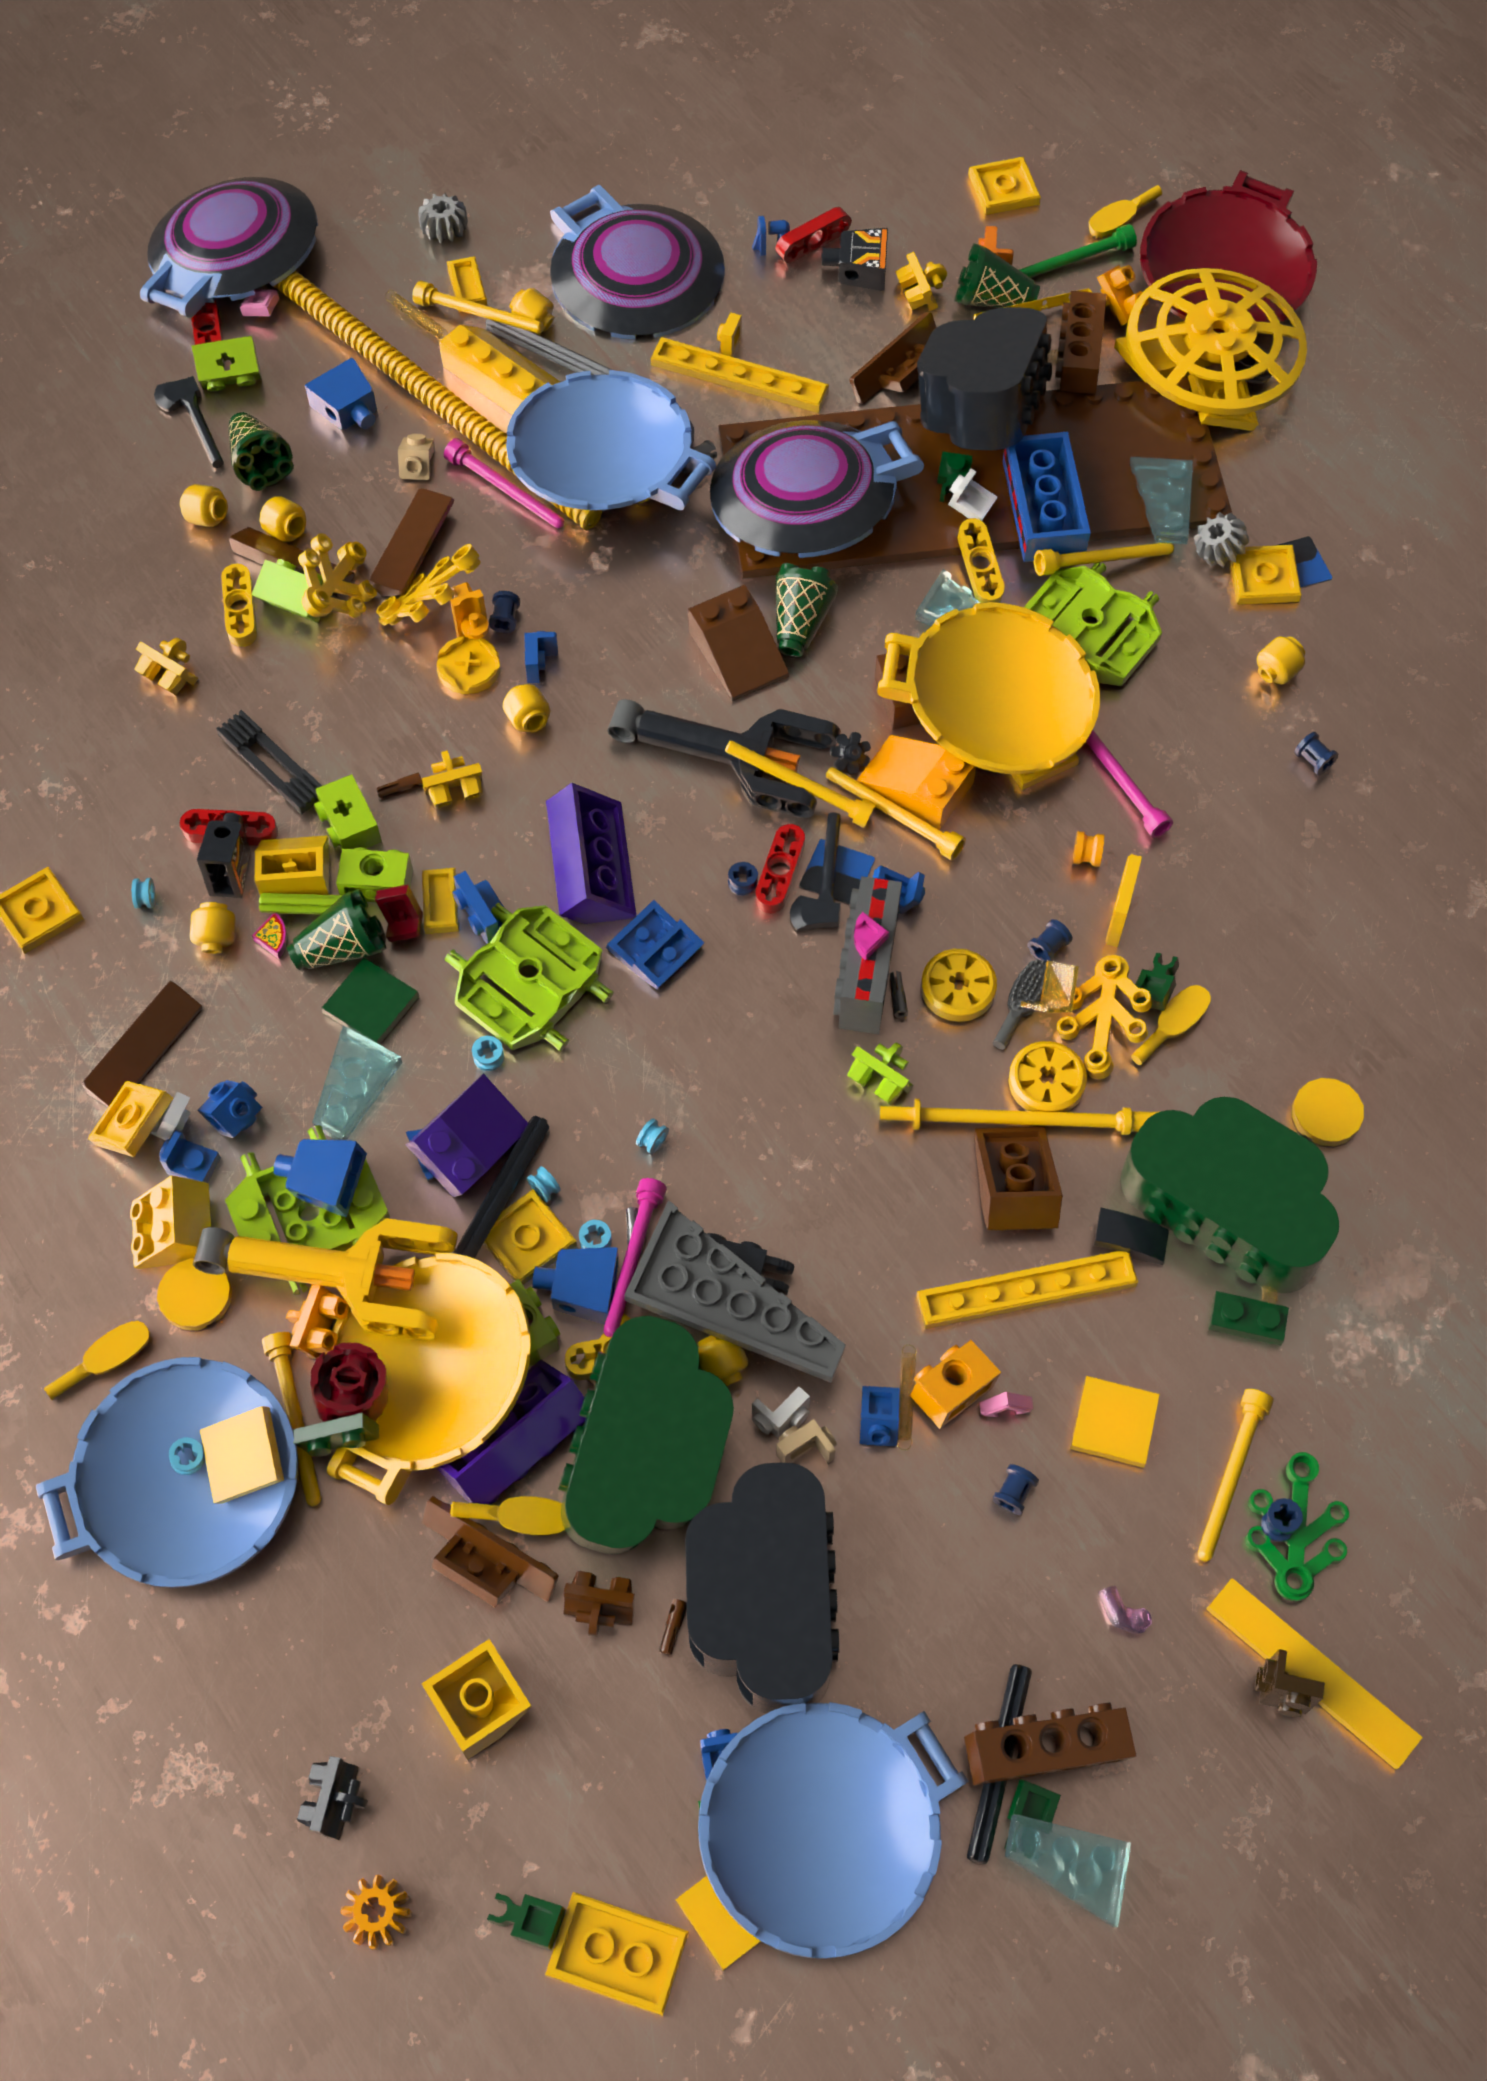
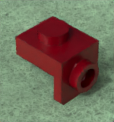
M409 885L377 890L375 901L388 923L386 931L388 942L418 937L421 930L423 911Z

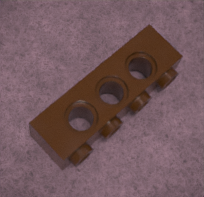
M1071 291L1070 303H1063L1055 378H1061L1060 391L1096 394L1107 295L1105 293Z
M1111 1702L1088 1706L1089 1713L1075 1715L1074 1708L1051 1712V1719L1037 1721L1036 1714L1013 1718L1014 1725L999 1727L998 1720L975 1724L976 1731L964 1736L973 1786L1122 1762L1136 1757L1126 1707L1112 1709ZM1082 1726L1091 1731L1093 1735L1092 1746L1086 1745L1081 1740L1080 1729ZM1044 1732L1051 1734L1055 1739L1056 1749L1054 1753L1046 1750L1042 1743ZM1006 1738L1013 1740L1017 1744L1018 1756L1016 1759L1009 1757L1004 1750Z

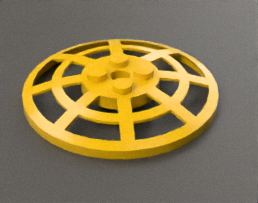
M1190 269L1173 273L1157 280L1145 289L1136 300L1131 310L1126 330L1127 348L1131 360L1145 381L1162 396L1176 404L1209 414H1246L1264 409L1278 402L1296 384L1306 361V334L1300 319L1286 300L1269 286L1254 278L1223 269ZM1200 278L1202 283L1186 286L1173 294L1159 290L1169 284L1186 279ZM1214 279L1232 281L1253 289V291L1250 292L1232 284L1215 282ZM1205 290L1208 300L1195 305L1182 297L1196 291ZM1218 290L1230 291L1242 295L1244 298L1236 304L1221 299ZM1267 297L1275 303L1288 317L1293 327L1281 325L1274 311L1262 299ZM1151 298L1164 302L1158 313L1156 328L1138 332L1139 314L1145 301ZM1256 304L1266 314L1270 323L1256 322L1248 310ZM1172 307L1187 313L1184 324L1166 325L1167 316ZM1219 328L1224 330L1225 332L1219 334L1216 333L1213 329ZM1257 333L1273 334V346L1268 354L1254 343ZM1183 335L1184 342L1190 349L1185 357L1178 352L1169 337ZM1283 336L1299 340L1298 357L1289 374L1275 362L1282 348ZM1159 339L1166 355L1177 365L1167 378L1160 374L1149 362L1142 350L1141 343ZM1248 354L1259 362L1251 368L1235 371L1234 362L1243 359ZM1200 358L1212 363H1218L1222 365V372L1209 370L1195 363ZM1266 370L1279 382L1274 388L1262 394L1238 399L1237 382L1252 379ZM1187 372L1205 380L1224 382L1225 399L1201 396L1177 385Z

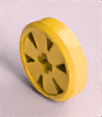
M957 948L942 951L931 958L923 970L921 979L923 1000L928 1008L941 1018L956 1022L973 1020L983 1015L994 1001L997 990L996 973L991 964L974 951ZM955 980L963 981L962 990L954 989Z
M1040 1041L1032 1043L1018 1052L1012 1061L1008 1082L1012 1096L1027 1111L1069 1112L1080 1102L1084 1094L1087 1073L1083 1061L1072 1049L1057 1042ZM1044 1073L1046 1076L1052 1074L1054 1076L1053 1084L1049 1081L1043 1083L1041 1081L1042 1074Z

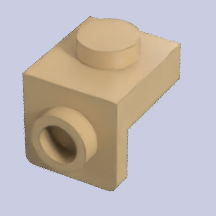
M411 434L403 438L398 448L399 477L401 479L429 480L431 476L430 459L435 451L434 438H426L423 434Z
M814 1419L799 1429L797 1426L789 1428L778 1438L780 1442L776 1444V1455L782 1463H791L815 1446L826 1462L830 1463L835 1459L836 1450L834 1447L837 1445L829 1429L826 1426L820 1428Z

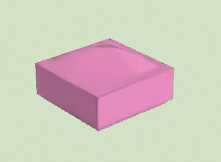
M254 290L255 295L246 297L240 306L243 316H270L279 301L277 290Z

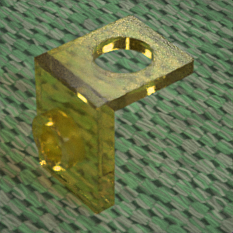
M1048 960L1046 962L1041 1001H1021L1020 1006L1047 1013L1072 1012L1079 967Z

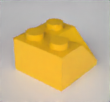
M490 1639L421 1683L467 1760L500 1739L532 1707Z

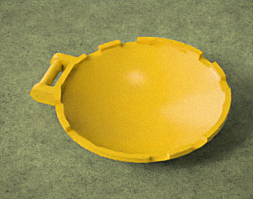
M976 603L973 608L960 611L956 608L936 619L935 623L923 632L919 638L899 633H890L885 639L887 654L883 679L878 683V695L883 698L912 704L919 721L938 744L955 757L985 770L1005 774H1027L1043 771L1066 761L1087 741L1097 721L1100 708V690L1095 670L1091 671L1085 659L1086 652L1070 634L1066 636L1053 626L1054 621L1024 607L1006 603ZM900 654L910 656L906 683L896 681Z
M436 1253V1256L421 1259L412 1257L393 1265L395 1267L415 1270L413 1288L411 1287V1291L380 1286L376 1288L373 1303L422 1310L426 1315L435 1318L438 1321L435 1339L424 1341L365 1332L353 1315L350 1307L346 1318L337 1320L332 1329L337 1334L336 1345L340 1343H360L371 1347L378 1354V1358L384 1363L387 1372L388 1402L382 1415L376 1421L379 1424V1439L366 1441V1444L359 1448H337L328 1463L327 1474L337 1480L345 1479L375 1494L376 1499L386 1505H391L395 1502L413 1470H425L451 1463L473 1451L486 1441L507 1418L522 1391L528 1372L531 1352L530 1328L525 1309L512 1286L490 1266L474 1258L454 1253ZM359 1455L388 1470L383 1480L352 1466L356 1457Z

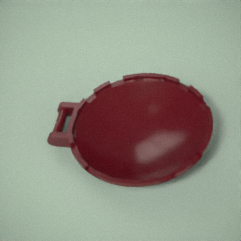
M1240 170L1232 186H1223L1222 190L1208 191L1206 187L1184 192L1181 198L1173 202H1166L1148 222L1141 241L1140 263L1148 286H1151L1157 280L1184 270L1199 268L1223 269L1246 275L1269 286L1282 296L1294 311L1297 312L1307 300L1314 285L1317 273V259H1315L1313 253V241L1304 225L1299 226L1291 218L1292 212L1287 209L1294 190L1289 188L1282 190L1249 177V173ZM1200 278L1186 279L1169 284L1159 290L1173 294L1186 286L1202 283ZM1214 279L1215 282L1232 284L1250 292L1253 291V289L1232 281ZM1205 290L1196 291L1182 297L1195 305L1208 300ZM1218 290L1220 298L1237 304L1244 298L1242 295L1230 291ZM1267 297L1262 299L1274 311L1280 323L1288 319L1275 303ZM1256 304L1248 310L1256 322L1270 323L1266 314ZM1175 307L1170 309L1173 314L1185 321L1186 312ZM1219 328L1213 329L1216 332H1225Z

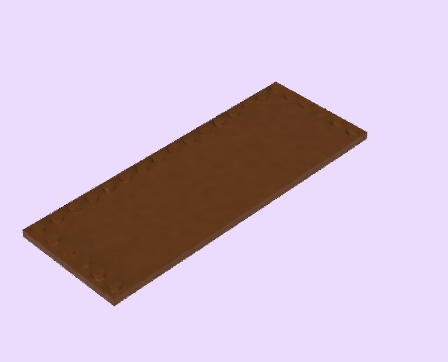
M1184 376L1177 386L1192 392L1188 376ZM1144 381L1097 385L1096 394L1066 392L1057 389L1048 390L1044 396H1040L1039 410L1034 411L1033 424L1028 425L1024 436L1068 432L1091 532L1089 541L1198 529L1199 525L1207 524V517L1215 519L1219 512L1225 516L1232 513L1208 425L1201 424L1198 411L1176 404L1162 396ZM921 404L718 425L723 457L729 449L745 437L780 423L799 420L829 421L846 425L862 432L894 421L901 427L902 436L914 455H918L924 463V468L919 474L897 481L894 504L886 519H881L873 527V532L866 538L843 550L805 558H799V553L781 552L780 556H774L755 551L754 545L743 540L740 543L736 541L742 579L777 575L781 565L784 563L794 564L799 568L811 570L812 567H822L829 570L962 555L957 537L960 525L969 518L948 505L954 494H946L944 502H939L943 484H937L942 451L972 455L971 468L976 471L972 480L997 496L996 501L982 520L987 527L994 551L1021 549L1002 462L1004 449L971 450L956 446L951 442L949 433L933 432L922 426L920 419ZM892 443L883 446L892 462L902 459ZM968 530L967 535L972 536L974 542L973 548L977 547L976 540L978 534H974L972 530Z

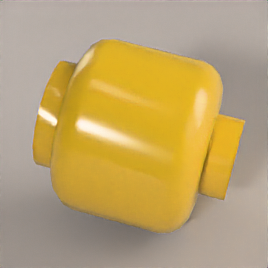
M535 288L518 291L509 306L513 314L543 322V331H546L555 319L552 315L554 309L552 301Z
M193 484L184 491L180 499V508L184 519L188 523L214 527L226 517L228 502L219 488Z
M282 496L273 497L264 504L260 512L261 528L267 534L283 542L294 541L302 535L306 528L305 511L299 504Z
M1279 636L1274 638L1257 656L1260 677L1268 683L1274 682L1280 685L1288 683L1305 665V649L1301 643L1293 637Z
M523 684L515 686L507 693L503 701V709L513 727L520 732L532 733L541 730L546 725L550 716L551 709L549 703L535 685Z
M201 903L200 908L194 910L191 914V942L202 947L203 953H222L223 948L231 946L235 941V914L228 910L227 905L223 903Z
M712 1335L697 1342L699 1345V1369L714 1374L726 1386L743 1379L740 1371L748 1366V1358L742 1347Z

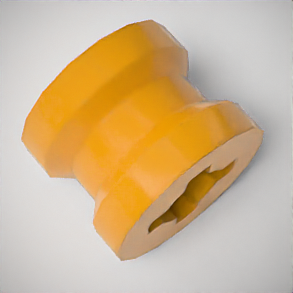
M1077 831L1073 864L1080 865L1082 862H1088L1093 867H1100L1105 835L1098 833L1095 836H1088L1084 831Z

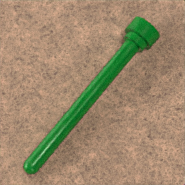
M1127 224L1117 228L1111 237L1019 269V271L1032 278L1113 248L1125 251L1136 247L1137 236L1133 226Z

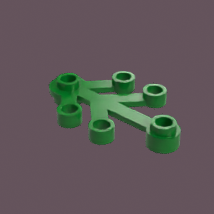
M1306 1452L1296 1453L1286 1465L1287 1477L1293 1482L1291 1500L1298 1504L1303 1514L1300 1527L1287 1541H1284L1288 1545V1560L1270 1542V1538L1263 1533L1261 1526L1252 1527L1245 1536L1247 1547L1254 1552H1260L1276 1571L1275 1587L1283 1598L1294 1602L1302 1601L1312 1593L1314 1589L1313 1577L1330 1564L1340 1563L1347 1555L1346 1544L1340 1539L1332 1538L1324 1544L1321 1553L1304 1564L1305 1548L1332 1527L1342 1526L1349 1518L1348 1507L1340 1501H1334L1327 1506L1320 1517L1306 1526L1309 1484L1314 1481L1319 1473L1318 1461L1314 1456ZM1301 1466L1305 1468L1307 1476H1298L1295 1473V1467ZM1264 1489L1255 1490L1248 1499L1249 1509L1253 1513L1263 1516L1273 1503L1272 1495ZM1254 1497H1263L1266 1500L1267 1506L1264 1508L1258 1507L1254 1502ZM1336 1508L1340 1510L1343 1518L1341 1520L1334 1519L1330 1513L1331 1509ZM1277 1514L1275 1519L1282 1521L1281 1516ZM1282 1521L1283 1526H1287L1288 1521ZM1253 1533L1262 1535L1264 1544H1255L1251 1535ZM1331 1545L1338 1547L1341 1555L1339 1557L1332 1556L1328 1551V1547ZM1287 1578H1297L1300 1582V1588L1294 1589L1290 1587Z

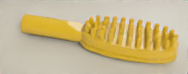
M1156 185L1131 201L1120 200L1100 209L1089 220V231L1092 237L1095 235L1096 239L1098 237L1103 239V236H1111L1113 232H1116L1117 228L1129 224L1137 210L1162 196L1161 187Z
M1192 985L1180 991L1169 1001L1165 1010H1162L1158 1018V1029L1131 1055L1132 1060L1137 1065H1142L1167 1038L1178 1037L1198 1022L1211 1002V996L1207 989L1199 985Z
M130 1321L107 1332L88 1348L81 1364L44 1388L45 1392L53 1400L91 1374L104 1375L121 1367L147 1346L150 1339L148 1327L143 1322Z
M519 1496L508 1498L500 1505L452 1501L451 1517L499 1521L504 1528L517 1533L551 1535L565 1530L561 1519L562 1503L548 1498Z

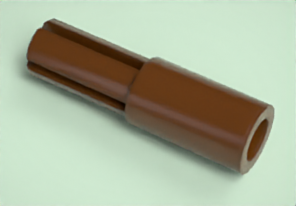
M419 772L397 779V781L379 786L376 789L378 796L382 798L420 786L423 782Z
M673 1599L659 1648L662 1654L671 1655L687 1608V1602L683 1600Z

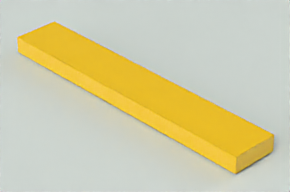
M663 337L660 338L650 358L651 366L816 413L820 412L829 392V384Z
M1115 1251L917 1291L916 1296L924 1327L929 1329L1137 1287L1138 1279L1130 1253Z
M1233 1578L1230 1579L1206 1610L1265 1660L1267 1658L1270 1659L1278 1649L1286 1650L1285 1674L1324 1682L1323 1699L1318 1704L1394 1769L1400 1768L1423 1738Z

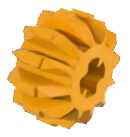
M375 1875L373 1888H370L369 1883L362 1878L358 1881L362 1891L359 1896L351 1890H348L346 1893L347 1898L353 1901L354 1905L341 1907L340 1913L343 1916L354 1918L347 1921L343 1925V1929L346 1933L357 1930L353 1942L359 1946L368 1937L369 1948L377 1950L380 1936H382L386 1945L391 1946L394 1944V1938L390 1933L393 1929L400 1934H405L407 1928L399 1923L398 1920L399 1918H409L412 1916L410 1909L399 1907L407 1902L409 1895L405 1891L395 1895L399 1886L395 1879L389 1881L384 1888L383 1876ZM375 1902H379V1905L386 1910L383 1918L378 1915V1922H374L367 1915L370 1907L375 1909L373 1905Z

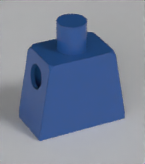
M353 358L348 359L305 384L310 407L340 430H345L356 423L362 429H368L375 423L376 417L373 413L377 410L373 389Z
M303 1139L299 1142L294 1157L279 1154L276 1157L274 1174L287 1177L286 1188L296 1198L337 1215L347 1217L367 1153L356 1141Z
M618 1248L562 1249L558 1252L555 1269L535 1267L532 1288L551 1290V1302L554 1310L605 1325L616 1287L619 1268Z

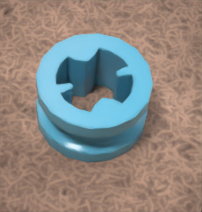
M134 878L131 888L134 908L140 909L142 905H146L147 908H153L155 905L153 879L146 878L144 882H141L139 878Z
M487 1035L480 1037L474 1042L472 1055L474 1063L478 1068L492 1071L501 1066L504 1061V1052L499 1039ZM490 1048L494 1057L486 1059V1056L483 1055V1050Z
M650 1119L640 1131L636 1145L639 1147L646 1146L647 1152L654 1154L664 1143L669 1128L664 1125L659 1127L656 1119Z
M542 1166L537 1169L536 1176L530 1175L526 1178L530 1187L545 1202L551 1199V1193L557 1194L561 1191L555 1178Z
M590 1220L583 1224L579 1230L581 1248L611 1247V1231L605 1222ZM597 1231L598 1236L600 1233H603L600 1244L594 1245L593 1240L588 1243L591 1232Z
M184 1437L178 1439L169 1449L171 1466L175 1472L181 1475L194 1474L204 1464L205 1456L202 1445L193 1438ZM184 1448H192L193 1456L197 1457L194 1462L188 1460V1465H182L180 1457L177 1456L179 1451L185 1453Z

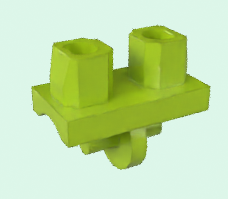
M895 1042L889 1049L881 1043L877 1045L874 1052L883 1057L882 1061L858 1046L851 1054L855 1061L852 1063L847 1076L863 1087L866 1086L874 1072L882 1076L884 1079L874 1094L888 1104L892 1105L903 1091L909 1093L914 1086L910 1083L909 1079L892 1069L893 1065L901 1070H905L909 1063L900 1056L903 1046L898 1042Z

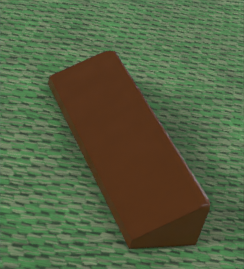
M418 489L369 579L370 584L381 597L405 595L455 500L453 497L428 489Z
M247 527L231 535L229 538L232 551L262 565L265 559L273 563H277L278 559H282L295 565V571L304 574L303 567L298 560L299 555L304 551L251 527ZM331 563L332 569L336 567V564ZM318 565L315 569L316 572L321 575L320 568ZM349 571L342 581L350 583L355 576L354 572ZM333 592L332 595L339 598L341 594Z
M169 981L82 1082L87 1095L104 1106L109 1107L126 1081L138 1084L203 1008L202 1005L176 983Z

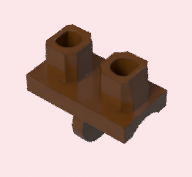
M577 1571L572 1583L565 1584L563 1614L576 1616L575 1622L589 1624V1636L597 1637L600 1626L614 1628L615 1623L632 1625L635 1594L632 1593L631 1579L622 1577L612 1578L610 1589L608 1590L596 1588L597 1576L593 1573Z

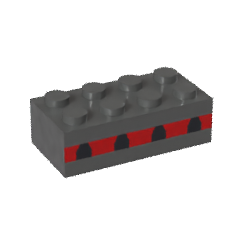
M861 876L859 889H852L850 915L847 918L845 930V945L842 948L839 967L840 974L839 978H837L833 1015H839V1029L880 1034L899 914L902 882ZM862 912L889 931V938L866 961L860 956L854 944V929L857 918Z

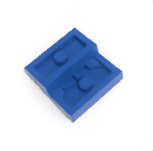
M653 900L605 948L642 980L658 989L704 945V942L681 919L676 922Z

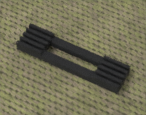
M240 710L239 715H233V720L229 718L227 724L225 722L222 724V728H216L218 736L301 815L314 806V803L319 802L315 789L322 785L275 744L244 711ZM256 742L260 744L293 776L290 778V782L281 780L249 747Z

